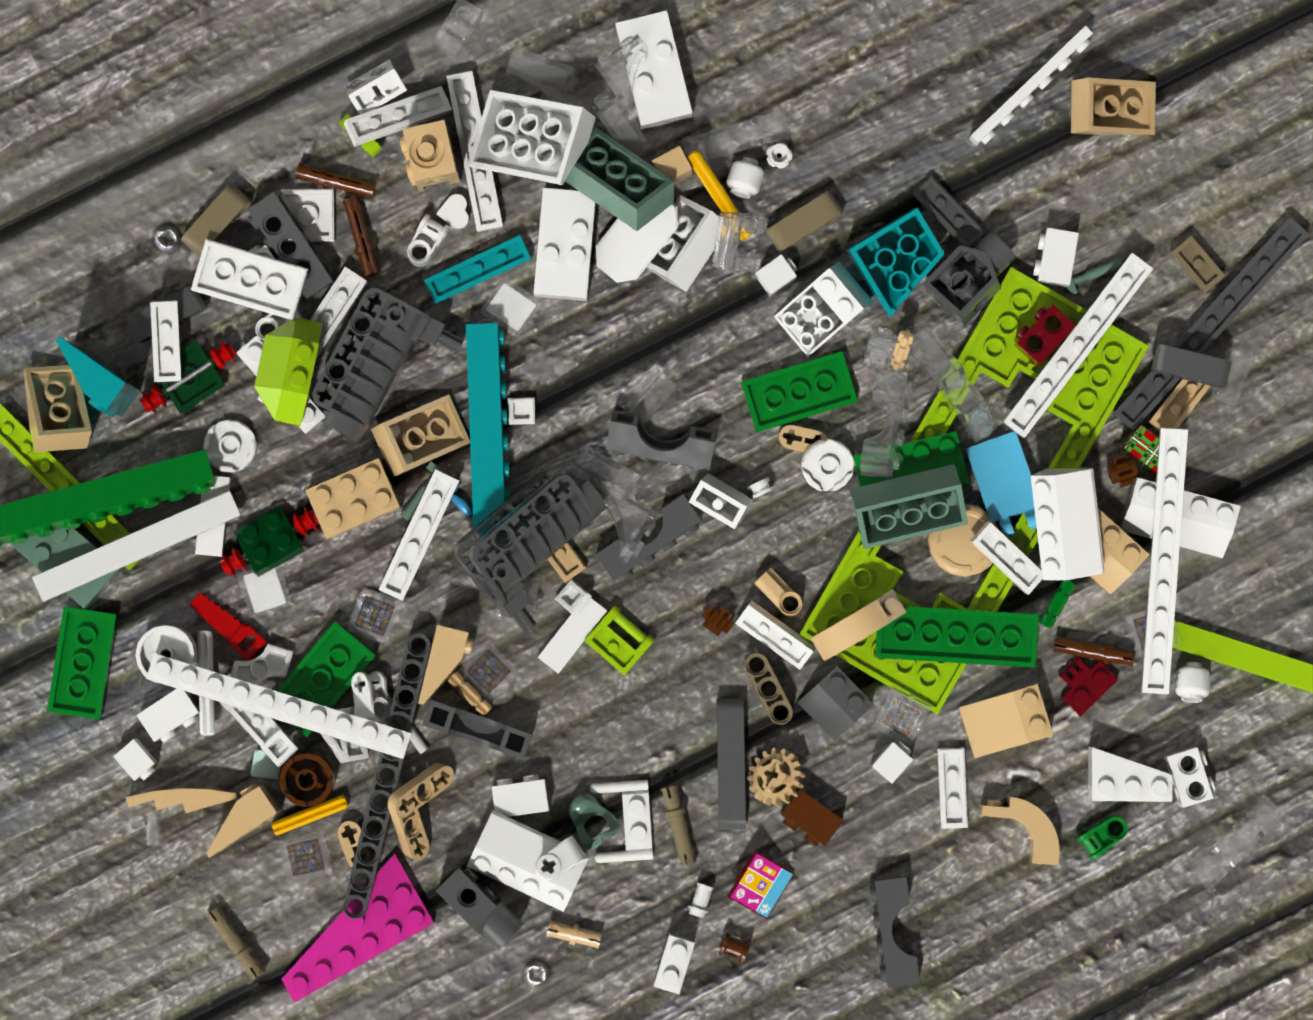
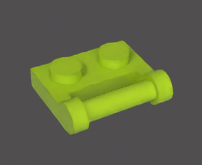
M615 605L584 641L625 676L656 639L650 634L647 636L620 613L621 609ZM612 620L641 644L636 650L608 627Z

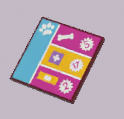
M754 851L727 897L768 919L794 873Z

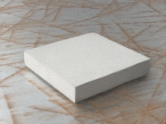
M334 188L281 189L282 199L311 242H335ZM288 239V240H286L285 243H295V242H294L292 239Z

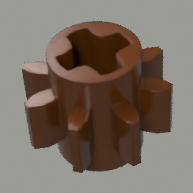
M1125 454L1111 458L1113 464L1107 465V472L1111 483H1119L1120 488L1134 484L1133 478L1138 477V470L1134 459H1126Z
M718 603L714 608L708 606L702 614V617L706 619L702 626L717 636L722 631L727 634L734 625L730 621L733 614Z

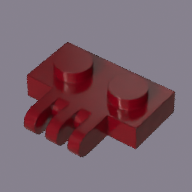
M1076 657L1073 661L1080 669L1077 671L1069 664L1066 666V669L1072 676L1069 678L1063 671L1058 676L1070 687L1061 698L1081 717L1118 679L1101 661H1098L1089 669L1079 657Z

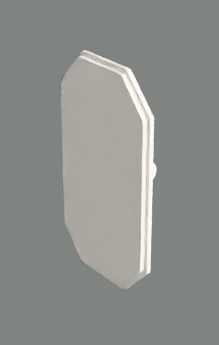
M672 204L638 231H635L617 218L596 245L597 267L617 283L638 279L678 228L677 207Z

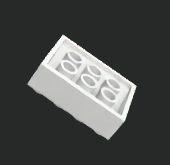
M490 90L467 165L473 168L563 185L589 142L596 117L583 107Z

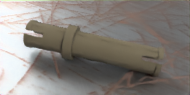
M675 784L670 787H663L661 791L667 809L665 816L666 818L669 817L680 859V866H686L687 864L696 863L697 860L684 816L686 809L682 807L677 789L678 786Z
M220 906L206 915V918L209 919L235 955L234 960L236 963L240 962L252 981L266 971L252 951L254 949L252 946H247Z

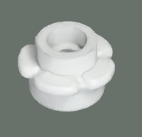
M778 142L767 149V161L772 167L785 168L788 166V162L792 160V151L788 149L785 143ZM778 153H781V158L777 157Z

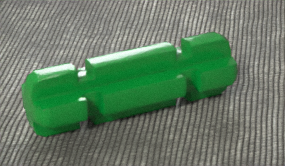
M1070 580L1061 581L1058 587L1060 588L1059 591L1055 592L1046 608L1047 612L1043 613L1039 620L1040 624L1047 628L1053 627L1056 622V616L1060 615L1069 599L1068 595L1072 594L1076 587Z

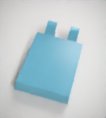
M1013 431L965 448L990 521L999 522L1002 532L1007 538L1015 536L1010 518L1025 513L1029 528L1031 530L1037 528L1031 472L1017 433Z

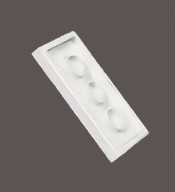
M206 239L191 290L294 320L309 269Z

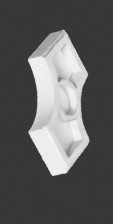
M268 643L264 652L259 657L250 661H234L230 677L255 685L270 677L285 678L293 651Z

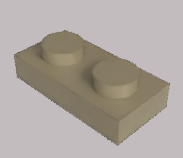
M1192 236L1170 253L1203 293H1206L1226 276Z

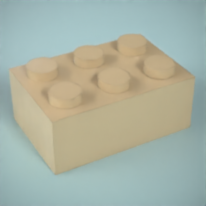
M379 458L305 490L327 540H331L402 508Z

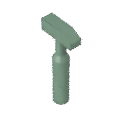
M1122 258L1089 269L1084 274L1074 278L1071 276L1070 286L1067 287V290L1073 295L1078 294L1075 286L1076 283L1084 280H1093L1119 270L1123 265Z
M430 462L426 467L431 473H434L435 469L446 474L433 462ZM429 481L418 490L400 514L407 521L415 513Z

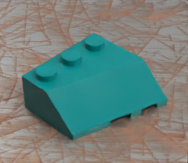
M912 208L846 249L870 291L889 318H891L897 308L908 298L914 288L945 254L918 208Z

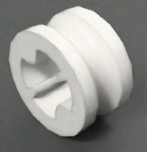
M769 477L747 487L748 490L753 492V499L774 490V487L769 485Z

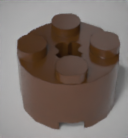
M312 752L298 754L289 759L282 768L280 774L281 789L285 797L293 804L302 807L315 806L326 800L333 792L336 782L334 768L322 755ZM311 773L314 784L305 786L303 784L305 780H302L301 777Z

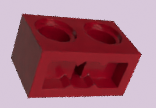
M1051 305L1048 309L1043 306L1033 317L1036 322L1030 328L1025 325L1015 336L1018 341L1014 346L1037 367L1076 327L1054 305ZM1053 317L1057 319L1059 323L1057 331L1047 329L1045 325L1047 318ZM1034 336L1040 340L1041 347L1039 350L1034 351L1028 347L1027 340L1029 337Z

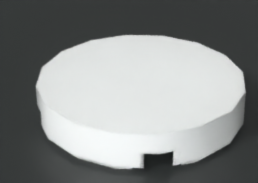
M224 420L209 429L204 438L203 449L206 450L209 463L222 472L234 473L245 469L251 464L256 455L257 442L254 433L248 426L236 420Z
M828 438L818 440L808 447L802 457L801 469L808 484L816 490L836 491L845 486L851 479L854 471V461L847 446L838 440Z

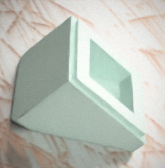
M256 749L251 776L279 780L281 766L278 767L263 750Z

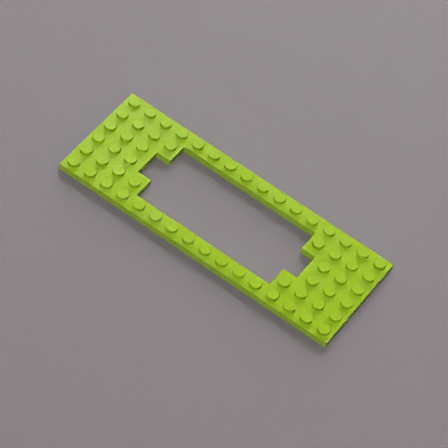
M1010 267L1000 284L1001 289L989 303L910 442L946 434L980 373L1006 388L1010 387L1018 371L1033 379L1037 378L1066 340L1065 338L1038 367L1014 346L1018 341L1015 336L1025 325L1030 328L1036 322L1033 317L1043 306L1047 309L1051 305L1056 306L1075 325L1078 324L1087 310ZM1053 317L1046 319L1045 325L1047 329L1057 331L1059 328L1057 319ZM1112 324L1109 326L1046 409V411L1072 425L1048 469L1080 468L1149 348L1148 345ZM1032 336L1028 338L1027 345L1031 350L1036 351L1040 349L1041 342L1037 337ZM1022 513L1013 528L1015 536L1008 539L1029 557L1038 541L1037 528L1032 530L1029 528L1025 513ZM858 531L799 633L800 636L812 642L810 638L893 590L903 571L875 556L881 545L864 549ZM992 564L968 608L941 593L938 594L931 608L997 612L1013 582L997 566ZM895 592L903 606L921 607ZM876 632L835 655L937 715L967 665L966 663L875 658Z

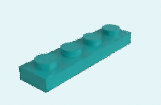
M519 235L437 273L424 281L435 304H439L532 259Z

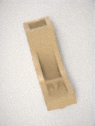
M891 590L810 639L825 661L905 614L906 610L894 590Z
M1008 796L1007 806H1003V801L987 800V805L980 804L981 816L1015 819L1026 828L1031 842L1029 862L1059 865L1060 847L1058 836L1052 822L1041 809L1026 800Z

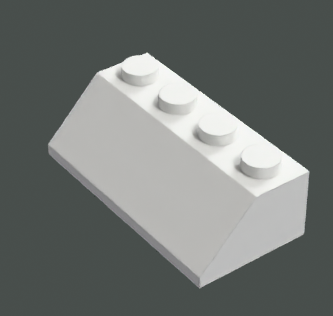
M1093 468L1044 469L1031 475L1043 580H1071L1105 573Z
M1135 478L1133 479L1134 484L1131 486L1120 528L1125 532L1152 539L1156 482ZM1184 491L1180 547L1223 558L1233 535L1241 506Z
M493 810L467 867L564 912L590 855L584 853L587 857L585 861L573 869L564 872L554 880L544 882L535 874L536 863L541 856L552 850L560 841ZM544 862L541 870L552 874L551 870L554 866L552 864L547 865Z

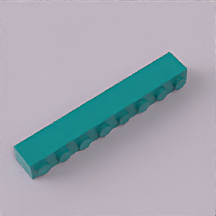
M498 323L466 324L473 528L510 498V488H505V478H509V462H504V451H508V435H503V425H507V409H502L501 399L506 398V382H501L500 373L505 372V356H500L499 345H504V329H499ZM485 527L482 530L481 537L491 528Z

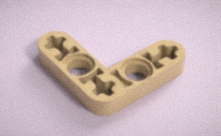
M442 763L431 765L393 792L388 799V809L403 853L414 860L424 859L430 847L418 808L451 785L454 779V771L448 765ZM424 783V792L418 796V787ZM412 819V827L406 832L405 825L408 820Z

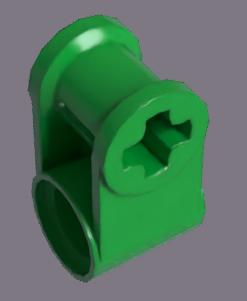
M1110 815L1076 837V841L1083 844L1090 854L1088 858L1092 861L1123 839L1128 832V826L1120 816ZM1112 821L1121 822L1122 829L1119 834L1112 835L1108 832V825ZM1090 838H1091V839L1093 840V842L1095 843L1096 848H1095V847L1093 846V844L1090 842V840H1089Z

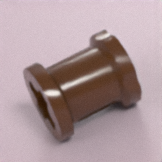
M726 933L718 954L721 956L725 954L737 959L739 964L743 965L752 942H742L731 937V934Z

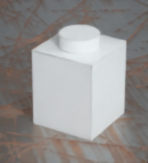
M781 254L757 271L755 277L771 297L796 279L797 275L794 272L798 269L789 257L784 259Z
M133 739L113 756L134 781L140 778L144 781L156 771L153 766L158 762L138 739Z
M891 741L871 766L890 783H893L913 761L909 756L912 751L902 742L896 745Z

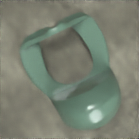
M579 795L570 803L569 815L576 827L580 841L587 849L594 850L602 843L604 838L612 837L619 832L620 824L617 818L610 811L602 807L593 795ZM599 815L605 818L610 830L602 832L594 841L586 833L584 824L589 818Z

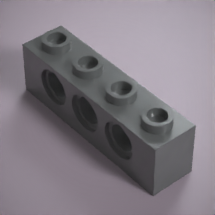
M278 192L271 193L247 209L251 214L248 217L249 221L256 230L261 229L265 235L263 242L270 252L275 251L280 258L279 261L299 266L303 261L310 264L311 272L306 278L301 297L304 295L306 299L311 298L336 281ZM273 217H277L281 221V228L277 232H273L269 227V222ZM288 239H292L296 243V250L293 254H288L284 250V243Z

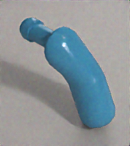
M458 483L451 501L464 516L469 517L472 515L473 509L465 499L456 495L460 483Z

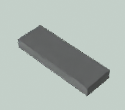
M932 175L912 193L917 201L961 246L971 248L986 234L984 229Z

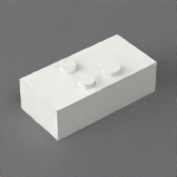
M667 10L615 23L641 130L692 118L693 113Z
M543 188L534 297L587 301L596 203L580 191Z

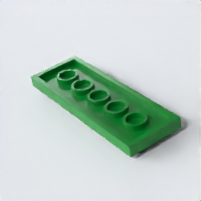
M903 606L906 610L905 614L876 631L875 658L1036 668L1039 614Z

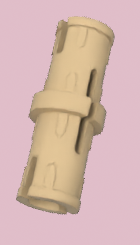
M550 920L546 937L570 941L569 944L571 945L579 943L598 949L602 932L580 928L579 924L571 926Z

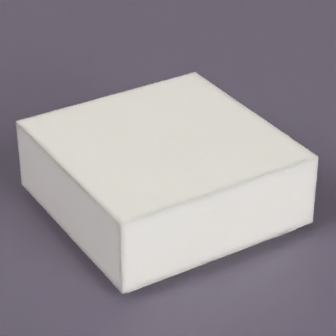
M535 397L508 398L509 425L535 424Z
M571 579L554 599L573 616H576L592 596L576 581Z

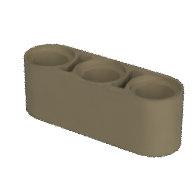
M232 183L229 184L186 231L181 241L196 255L201 257L205 240L218 242L246 211L252 201Z
M828 190L780 220L765 232L778 252L782 253L838 218L844 211L831 191Z
M760 653L750 654L744 661V668L769 718L776 724L783 725L788 723L793 715L792 707L767 658ZM754 657L761 658L764 663L763 669L758 673H754L749 669V662ZM766 681L773 682L776 687L775 693L769 697L761 692V686ZM777 705H784L788 710V715L784 720H777L773 716V710Z

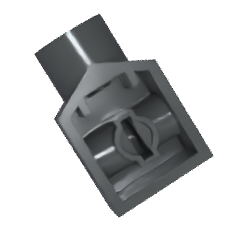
M989 232L974 248L959 245L922 284L926 292L965 326L1001 289L997 277L1016 259V255L999 237Z
M461 865L436 892L476 932L485 937L496 950H499L524 923L502 901L500 903L496 901L498 895L488 885L483 887L477 881L479 875L469 867L465 869ZM472 889L476 893V900H465L463 890Z

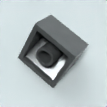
M838 666L833 667L797 702L833 740H836L874 705Z

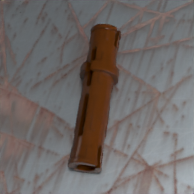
M300 162L295 175V179L318 184L320 188L327 186L369 197L370 199H373L377 183L329 171L324 166L321 169Z
M359 197L345 199L343 204L356 245L354 252L355 255L359 256L364 278L378 275L380 270L378 269L374 254L376 248L374 244H371ZM354 214H356V218H357V221H358V225H359L361 234L359 233V229H358L357 222H356V219H355V215H354Z
M1056 635V644L1054 643L1053 652L1102 660L1104 664L1112 662L1133 667L1136 650L1112 647L1110 643L1102 645Z

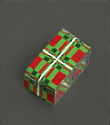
M1140 425L1119 448V451L1125 454L1126 457L1133 458L1138 466L1155 479L1157 478L1159 437L1143 425Z

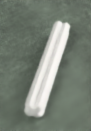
M199 631L197 633L198 667L214 672L213 634L211 631ZM199 696L200 734L203 736L215 735V701Z

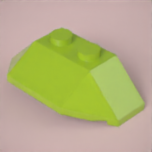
M296 317L294 320L265 335L254 388L274 421L301 426L323 323Z

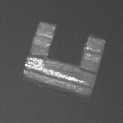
M720 213L712 266L721 270L759 271L761 269L762 256L753 252L738 251L741 233H766L769 219L759 214Z

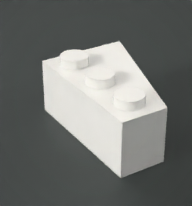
M1088 747V800L1172 802L1171 774L1093 747Z

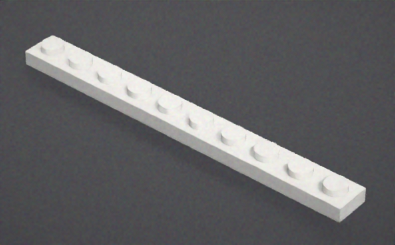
M1160 427L1142 693L1169 694L1188 439L1187 428Z
M156 653L153 655L146 679L401 759H404L412 734Z

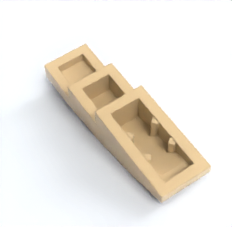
M174 788L150 791L125 798L128 807L154 800L157 810L183 803L185 813L240 798L239 792L213 788Z

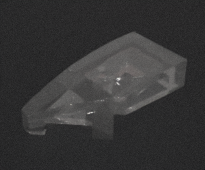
M528 352L526 354L522 379L550 384L569 370L578 366V361Z

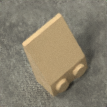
M1104 78L1072 80L1071 133L1091 135H1155L1156 82Z
M70 366L24 368L29 427L34 452L87 448L92 432L83 390Z
M449 394L371 429L392 477L470 443V439Z
M437 625L418 704H427L462 663L466 654L471 655L475 639L470 638V632Z
M1031 684L958 707L974 758L1054 735L1038 684Z
M255 783L240 792L242 798L234 804L206 853L209 858L218 854L282 811L265 784L258 786Z

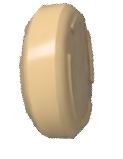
M965 504L967 525L929 533L927 538L929 553L937 566L951 575L961 577L979 574L992 565V562L970 542L987 521L991 522L988 512L979 506ZM991 522L999 530L997 523Z

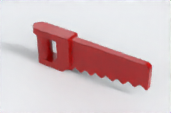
M201 591L190 602V606L228 641V644L247 661L253 660L252 658L267 643L255 629L245 623L241 624L240 620L234 619L232 614L228 615L227 610H222L220 605H215V601H209L208 596L203 597ZM247 636H254L256 639L244 651L239 645Z

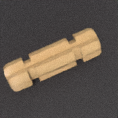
M910 329L900 331L889 361V364L893 366V370L903 369L914 340V334L910 333Z
M454 672L448 678V683L454 689L457 688V692L471 706L474 705L476 707L475 710L481 716H485L492 706L486 699L483 700L481 698L482 695L468 681H464L465 678L459 672Z

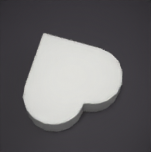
M460 194L451 195L436 215L455 229L465 228L469 223V216L466 212V199Z

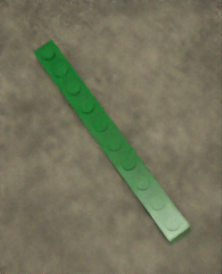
M206 450L0 505V548L2 547L1 545L11 542L12 544L24 543L29 537L37 535L39 537L50 536L58 529L72 530L78 528L81 525L80 523L88 521L92 523L101 522L107 518L106 516L113 514L118 516L127 515L135 508H152L157 506L159 502L168 499L169 501H178L183 499L186 494L194 492L195 494L206 493L212 487H215Z

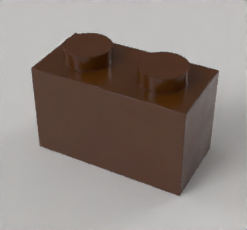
M798 789L796 791L798 797L793 796L790 803L787 804L781 813L785 818L782 823L794 831L797 828L807 833L804 838L816 847L819 843L826 846L843 822V819L801 789Z

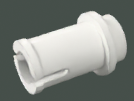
M697 883L691 906L688 905V908H690L689 914L704 918L705 913L708 914L709 911L706 910L712 890L714 889L713 887Z

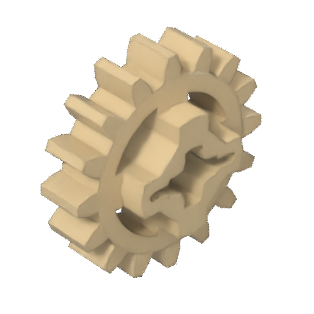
M772 748L771 754L763 751L764 758L759 759L755 757L756 767H749L754 772L752 776L747 777L748 781L754 783L749 787V790L755 793L754 797L768 806L774 804L780 807L781 800L789 804V796L798 797L795 790L804 787L799 782L800 779L805 778V774L799 771L804 766L797 761L798 757L796 755L790 754L786 749H782L780 752L778 749Z

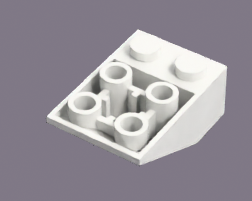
M839 261L826 270L774 317L806 356L809 357L871 305L873 301Z

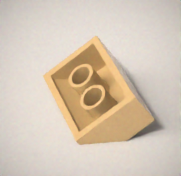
M1098 508L1105 573L1090 577L1111 595L1134 573L1150 554Z

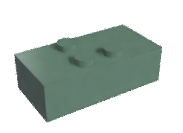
M598 128L591 132L588 144L565 182L635 231L641 229L674 203V181Z
M955 464L850 489L858 531L864 549L968 524L962 486Z
M77 528L72 530L58 529L52 535L46 537H39L38 535L29 537L26 542L21 544L9 543L41 572H45L99 548ZM124 568L66 593L83 608L89 609Z

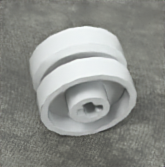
M169 625L154 627L146 632L138 642L135 654L137 666L143 675L147 677L154 653L162 655L167 650L171 653L170 658L197 666L198 647L191 634L180 627Z

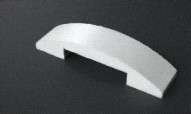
M220 702L278 767L298 750L294 742L273 718Z

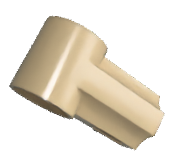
M772 568L767 570L754 583L783 615L793 617L801 611V597ZM787 597H793L797 600L798 607L794 611H787L783 607V601Z

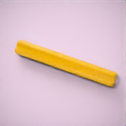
M695 149L688 153L687 160L738 239L744 240L751 235L750 227L701 152Z

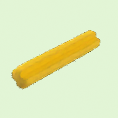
M340 795L271 823L275 835L283 834L348 808V802L344 795Z

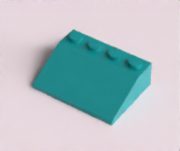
M59 336L56 342L84 394L91 398L88 403L107 415L114 417L117 414L123 417L140 393V390L81 348Z

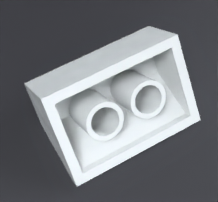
M679 195L674 203L678 213V228L646 268L670 284L687 292L730 225L713 211Z

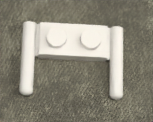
M648 780L592 783L590 785V792L592 794L622 792L626 851L596 853L594 856L597 863L653 859Z

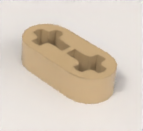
M795 425L783 427L778 436V440L784 448L802 453L811 445L804 443L805 438L811 440L815 436H819L820 440L828 438L823 432ZM789 430H793L795 436L802 437V441H793L789 445L787 444V439L783 438V434H788Z
M349 820L339 826L337 834L347 862L352 867V857L356 854L353 847L358 845L362 828L356 821ZM346 825H349L351 829L356 828L357 833L354 834L355 844L351 843L349 837L343 836V832L346 831ZM366 846L361 850V854L365 853L367 856L363 861L371 862V851L369 846Z

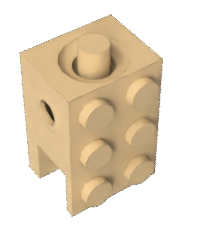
M445 120L402 129L404 136L399 137L404 157L406 160H410V163H405L412 186L416 185L420 192L425 191L424 187L447 181L450 184L460 182Z

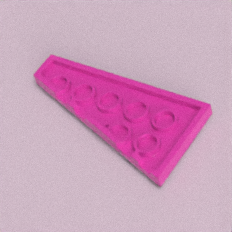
M396 853L376 873L366 913L361 918L352 919L343 910L282 978L294 1003L435 923ZM353 899L348 905V910L352 914H359L363 910V904L360 900Z

